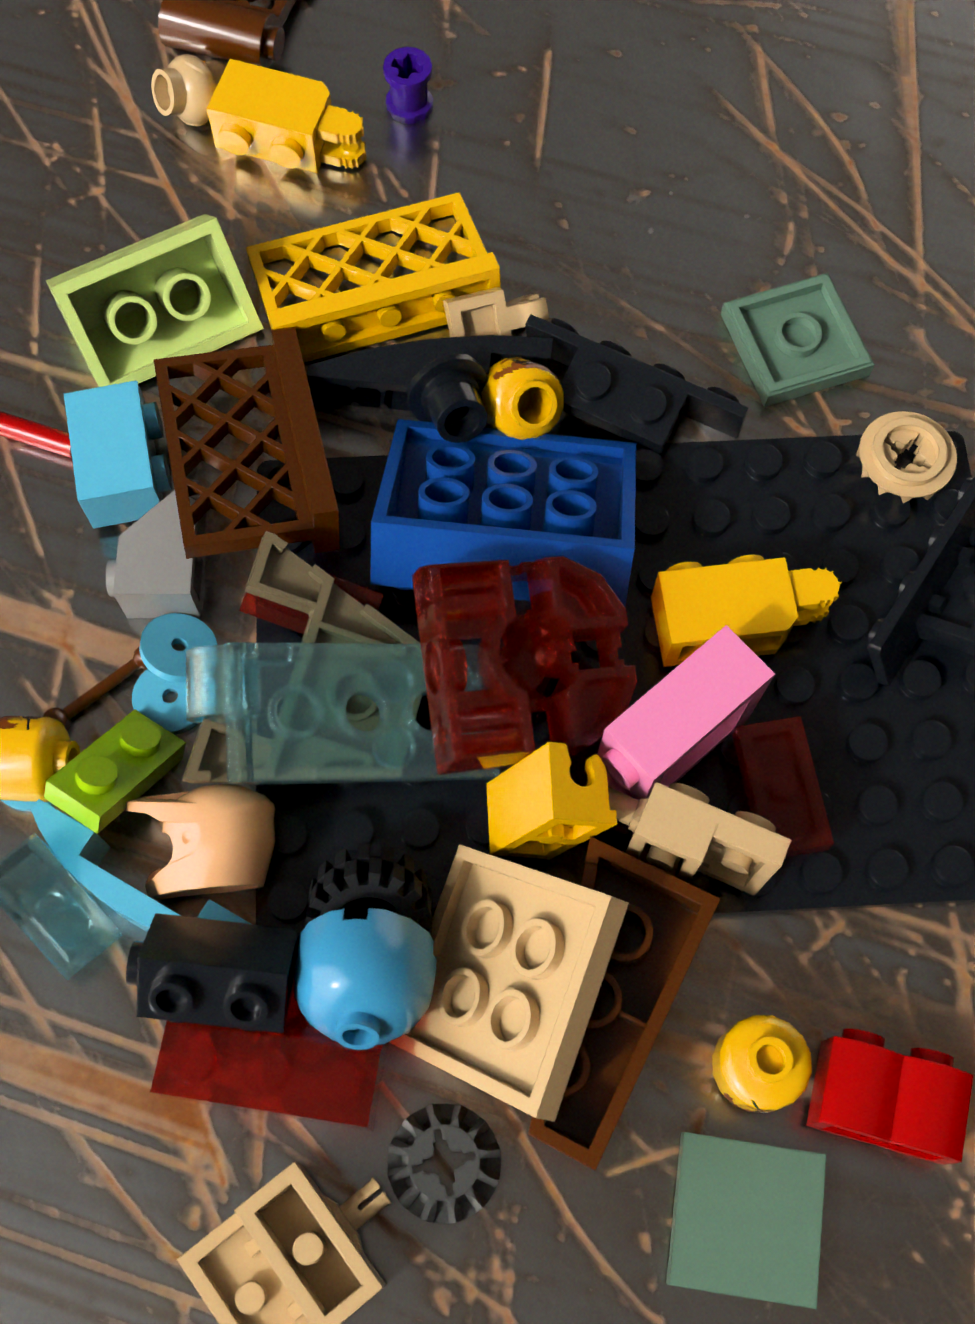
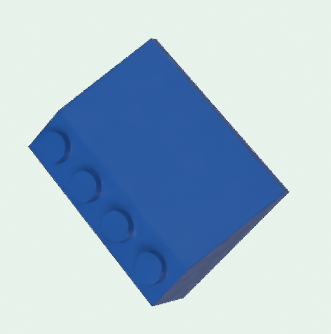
M398 419L371 520L370 584L390 586L400 590L419 589L456 593L466 597L486 596L526 600L531 603L544 602L581 606L591 610L611 609L625 611L635 550L636 443L552 434L519 440L508 437L500 430L493 428H484L479 435L469 441L452 443L444 440L439 435L433 422Z

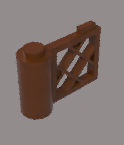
M163 0L158 20L159 37L161 43L167 47L229 61V59H234L269 68L273 61H279L282 56L285 43V33L282 26L296 0H274L275 4L272 9L249 4L257 0Z

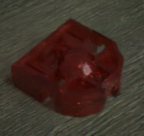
M564 556L541 558L532 562H521L516 566H509V560L431 564L419 567L412 575L437 775L512 767L536 751L530 715L532 712L546 711L550 741L566 744L569 756L572 757L599 740L603 736L604 729L628 709L637 684L635 665L625 666L624 659L619 660L617 651L622 646L620 633L628 626L626 608L600 573ZM512 582H528L532 610H527L525 615H516ZM501 637L503 639L504 644L502 648H500ZM482 638L477 650V670L482 685L486 690L465 691L467 684V659L460 639ZM596 640L600 668L578 671L579 663L572 664L570 654L577 650L574 642ZM544 677L559 678L554 692L549 697H544L536 692L535 688L542 683Z

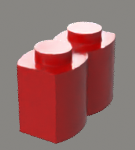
M853 1028L843 1029L841 1037L832 1036L821 1042L807 1126L944 1165L962 1162L974 1075L954 1068L953 1056L940 1051L917 1047L911 1048L910 1056H905L884 1048V1037L869 1031Z

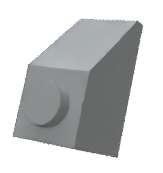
M192 480L201 485L199 480ZM175 490L118 536L116 559H109L107 562V592L109 596L116 598L127 619H155L170 613H182L198 619L202 618L206 556L186 559ZM189 497L191 506L196 500ZM209 510L194 525L195 535L208 533Z

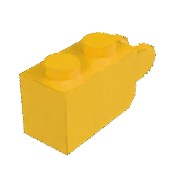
M229 59L206 108L217 148L225 149L236 155H248L276 162L286 168H299L318 173L321 163L353 169L354 167L359 168V165L367 160L365 141H362V137H364L363 117H360L359 113L355 114L354 111L348 112L347 109L332 106L330 92L324 82Z
M754 554L740 556L731 560L728 564L702 567L698 562H683L669 567L666 571L658 572L651 595V602L663 667L680 665L725 625L757 656L775 654L786 640L793 626L807 625L809 621L815 624L816 621L819 620L821 622L828 615L829 606H831L833 601L836 602L839 597L838 592L842 582L838 581L837 577L833 574L834 571L830 572L827 568L823 570L818 567L816 571L812 568L788 571L785 557L764 560L763 556Z

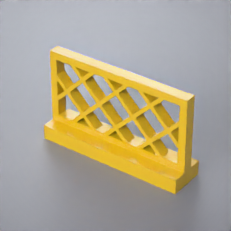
M460 192L246 247L251 269L271 329L295 327L304 363L446 325L447 319L443 300L495 287L501 288L498 262L493 252L487 253ZM454 215L456 220L449 233L428 226L432 220ZM389 231L403 235L395 247L374 240L378 234ZM417 240L438 247L430 259L408 251ZM341 245L349 248L340 261L321 255L322 251L327 247ZM451 252L470 257L449 264H443ZM363 254L384 260L375 273L355 267ZM281 259L295 262L286 275L265 269L263 264ZM398 265L416 271L389 279ZM309 268L330 274L320 288L300 281ZM343 280L361 285V287L334 293ZM289 294L308 300L279 308Z

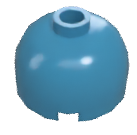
M368 908L367 920H343L345 909L329 911L309 921L297 939L294 957V997L300 1011L312 1027L328 1038L350 1049H369L409 1033L430 1007L434 991L437 956L433 955L434 941L430 933L411 918L385 909Z

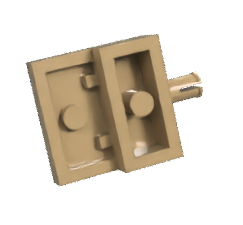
M655 782L649 798H641L640 800L608 787L610 810H616L617 821L628 825V829L633 832L625 853L687 883L698 871L751 895H755L782 866L791 843V839L775 833L776 827L769 820L745 811H738L735 815L709 805V798L704 793L685 784L671 783L667 787Z
M294 1161L233 1210L235 1212L233 1215L180 1256L177 1261L219 1324H341L386 1286L364 1254L357 1230L392 1202L387 1194L382 1192L363 1209H360V1205L382 1188L377 1180L372 1177L367 1184L339 1206L337 1202L322 1194L303 1165Z

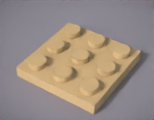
M459 844L432 918L431 937L434 941L433 955L437 956V966L430 1007L409 1033L389 1041V1043L534 1118L555 1122L629 903Z

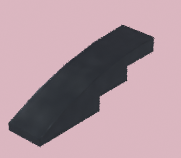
M484 335L424 339L369 348L308 365L306 375L313 405L316 408L415 417L407 404V389L412 378L433 360L449 354H467L480 362L487 375L492 365L505 358L522 357L550 369L553 338Z

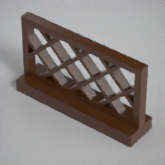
M295 327L272 329L273 345L153 359L186 559L259 548L261 539L266 531L276 534L288 544L312 540L315 553L340 549L339 510ZM264 367L265 375L252 388L232 378L239 370ZM196 376L205 381L190 396L171 386L169 379ZM219 390L239 399L226 414L206 404ZM174 405L179 407L176 411H174ZM254 407L275 418L261 433L240 422ZM194 415L213 425L212 429L200 441L179 431ZM227 434L249 444L235 460L214 450ZM278 436H279L280 443L277 442V441H275V439H276ZM181 450L187 452L183 458ZM263 452L285 463L271 480L249 469ZM201 461L223 472L208 489L186 477ZM237 480L259 491L244 509L221 497ZM288 483H289V486H290V490H288L287 488H285V486H286ZM189 497L196 500L191 506ZM274 499L294 510L297 520L271 524L258 517V515ZM210 508L233 520L224 531L195 535L194 525Z

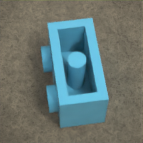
M137 380L63 393L77 499L90 524L95 529L137 521L163 500L162 492L172 490V481L166 457L164 454L156 455L154 439L164 438L163 425L157 403H146Z

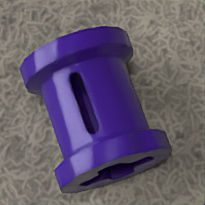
M397 48L387 55L383 64L385 80L390 84V90L386 96V108L394 120L402 124H415L418 121L427 119L433 111V96L428 90V82L432 77V62L430 57L418 48Z

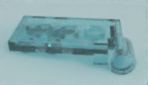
M226 642L225 645L196 647L185 652L186 720L201 724L203 719H207L220 724H226L227 784L492 780L500 775L493 645ZM363 695L376 703L380 718L374 730L361 731L350 724L346 716V704L350 697ZM417 696H432L442 705L444 721L438 730H426L415 721L412 708Z

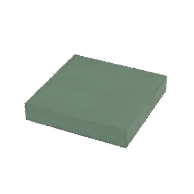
M829 273L723 303L720 315L764 407L870 376L875 366Z
M682 1132L680 1136L666 1284L817 1309L826 1154Z

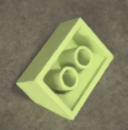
M207 214L198 216L46 280L98 387L135 380L139 384L156 376L153 359L209 353L264 329L216 217Z

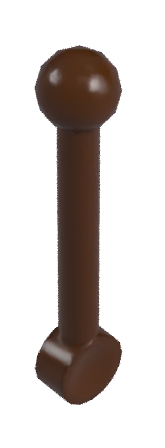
M139 647L134 651L132 660L65 708H51L44 713L43 717L60 720L68 730L71 725V718L139 669H148L141 659Z

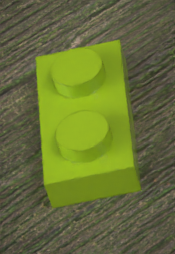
M134 709L47 779L44 798L98 834L126 810L127 801L139 798L183 759L186 742Z

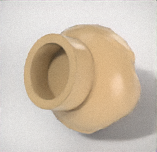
M183 54L174 58L167 68L155 70L151 86L153 99L159 112L164 116L176 115L187 125H205L209 120L206 108L226 65L217 60L206 62L195 55Z

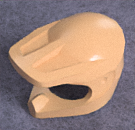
M217 784L201 786L189 792L146 796L126 802V811L146 813L162 821V833L168 834L173 844V854L168 865L163 869H157L149 875L145 884L147 896L154 900H164L264 887L275 845V806L265 795L239 785Z

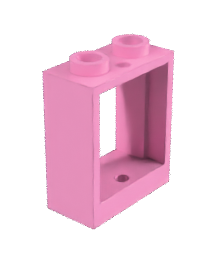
M725 625L604 729L597 755H599L605 765L608 787L640 800L641 798H649L655 782L667 787L671 783H676L750 718L775 673Z

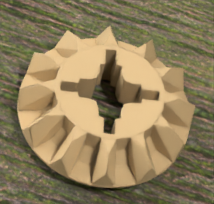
M909 411L891 412L875 419L864 431L856 456L860 458L862 463V477H870L877 484L879 495L890 492L900 496L903 503L917 497H923L928 501L937 491L946 487L957 465L956 448L947 431L933 419ZM913 444L917 445L913 463L907 465L905 469L901 468L898 470L895 468L897 454L900 455L905 449L909 450Z

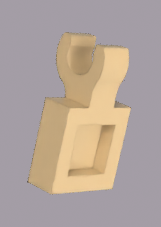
M495 287L443 300L450 337L512 336L511 330L526 327L525 324L530 314L546 321L549 319L546 298H539L537 293L517 297L506 303L504 290Z

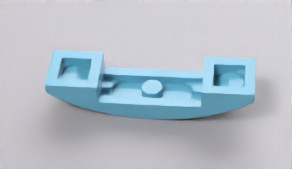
M40 799L37 800L31 812L50 849L64 867L84 887L113 911L147 932L155 913L181 916L98 867L111 847L98 834L46 802ZM210 899L197 917L251 924Z

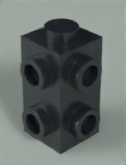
M155 913L144 942L134 941L132 943L127 961L126 983L127 985L137 986L136 1017L168 1020L174 1023L187 1022L240 1028L246 1031L283 1033L294 989V957L298 929Z

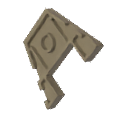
M266 531L261 539L244 592L309 615L271 740L203 719L182 781L194 784L377 781L398 778L434 653L368 603L365 606L334 584L332 576L316 564L313 567L286 548L288 543L276 534Z

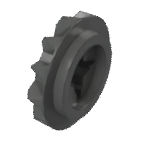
M431 1104L418 1110L404 1120L389 1145L388 1178L392 1189L401 1205L424 1221L450 1224L473 1216L486 1205L499 1182L501 1154L496 1137L484 1119L462 1105ZM441 1130L443 1141H447L451 1152L462 1151L463 1154L475 1152L476 1159L467 1160L465 1165L455 1169V1182L452 1183L454 1195L447 1196L446 1186L441 1185L438 1174H426L425 1171L414 1173L413 1166L422 1165L423 1160L434 1156L433 1144L437 1143L434 1132Z

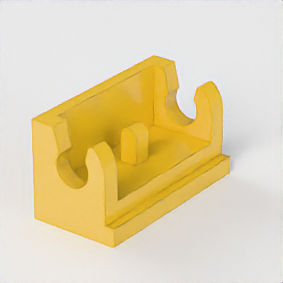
M547 742L487 783L490 855L550 860L590 839V836L594 837L617 825L616 810H610L607 771L599 755L594 754L586 759L585 771L588 782L585 787L576 784L570 776L571 759L567 745L555 742Z

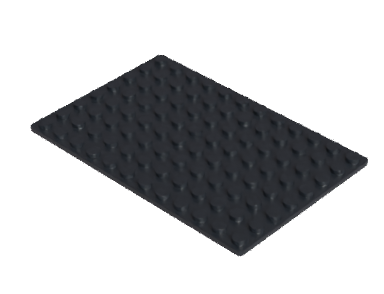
M947 431L956 448L957 465L946 487L937 491L928 501L923 497H917L905 503L902 502L900 496L890 492L879 495L877 484L870 477H862V463L860 458L856 456L862 435L667 443L662 454L637 444L635 550L625 611L611 609L591 610L581 606L544 602L533 603L579 621L580 633L526 742L468 718L464 709L519 600L486 596L466 597L456 593L419 589L400 590L390 586L371 585V520L388 455L326 458L339 510L340 549L315 553L312 540L289 543L286 548L313 567L316 564L334 578V584L365 606L368 603L433 652L434 656L398 778L377 781L256 782V792L265 795L275 806V845L264 887L256 889V925L298 929L299 936L305 928L310 885L313 877L318 878L319 867L325 860H328L334 866L336 852L347 848L352 859L357 858L358 845L370 844V856L380 857L382 845L394 848V862L396 863L405 853L414 859V872L422 868L427 876L428 888L431 887L433 918L459 844L490 854L487 783L547 742H555L567 745L571 759L570 776L576 784L585 787L588 782L585 771L586 759L598 753L604 729L678 666L663 667L651 602V595L658 572L666 571L669 567L683 562H698L702 567L728 564L737 557L753 554L763 556L764 560L785 557L788 571L808 568L816 571L818 567L823 570L827 568L830 572L834 571L833 574L842 583L838 592L839 597L836 602L833 601L831 606H829V613L821 622L818 620L814 624L812 621H809L807 625L793 626L786 640L775 654L758 656L775 675L750 718L676 782L701 791L709 798V805L735 815L738 811L750 812L773 823L776 827L775 833L791 839L782 866L755 895H751L698 871L689 881V884L720 898L713 916L975 902V656L919 638L890 686L877 682L871 657L867 652V640L873 625L878 619L886 618L897 600L902 579L908 571L917 569L927 553L928 542L933 530L938 524L946 523L956 507L958 493L962 484L967 478H972L963 436L955 431ZM913 444L909 450L905 449L900 455L897 454L895 468L898 470L901 468L905 469L907 465L913 463L914 452L918 446ZM279 460L264 461L258 466L257 473L271 480L285 463ZM289 483L285 486L288 490H290ZM274 499L258 515V517L271 524L297 520L294 510ZM258 596L256 606V735L271 740L309 615ZM617 821V825L593 838L625 853L633 832L628 829V825ZM590 839L550 860L492 856L581 886ZM371 897L353 900L343 908L345 909L344 916L347 919L367 920L368 908L385 909L396 913L394 906L390 903Z

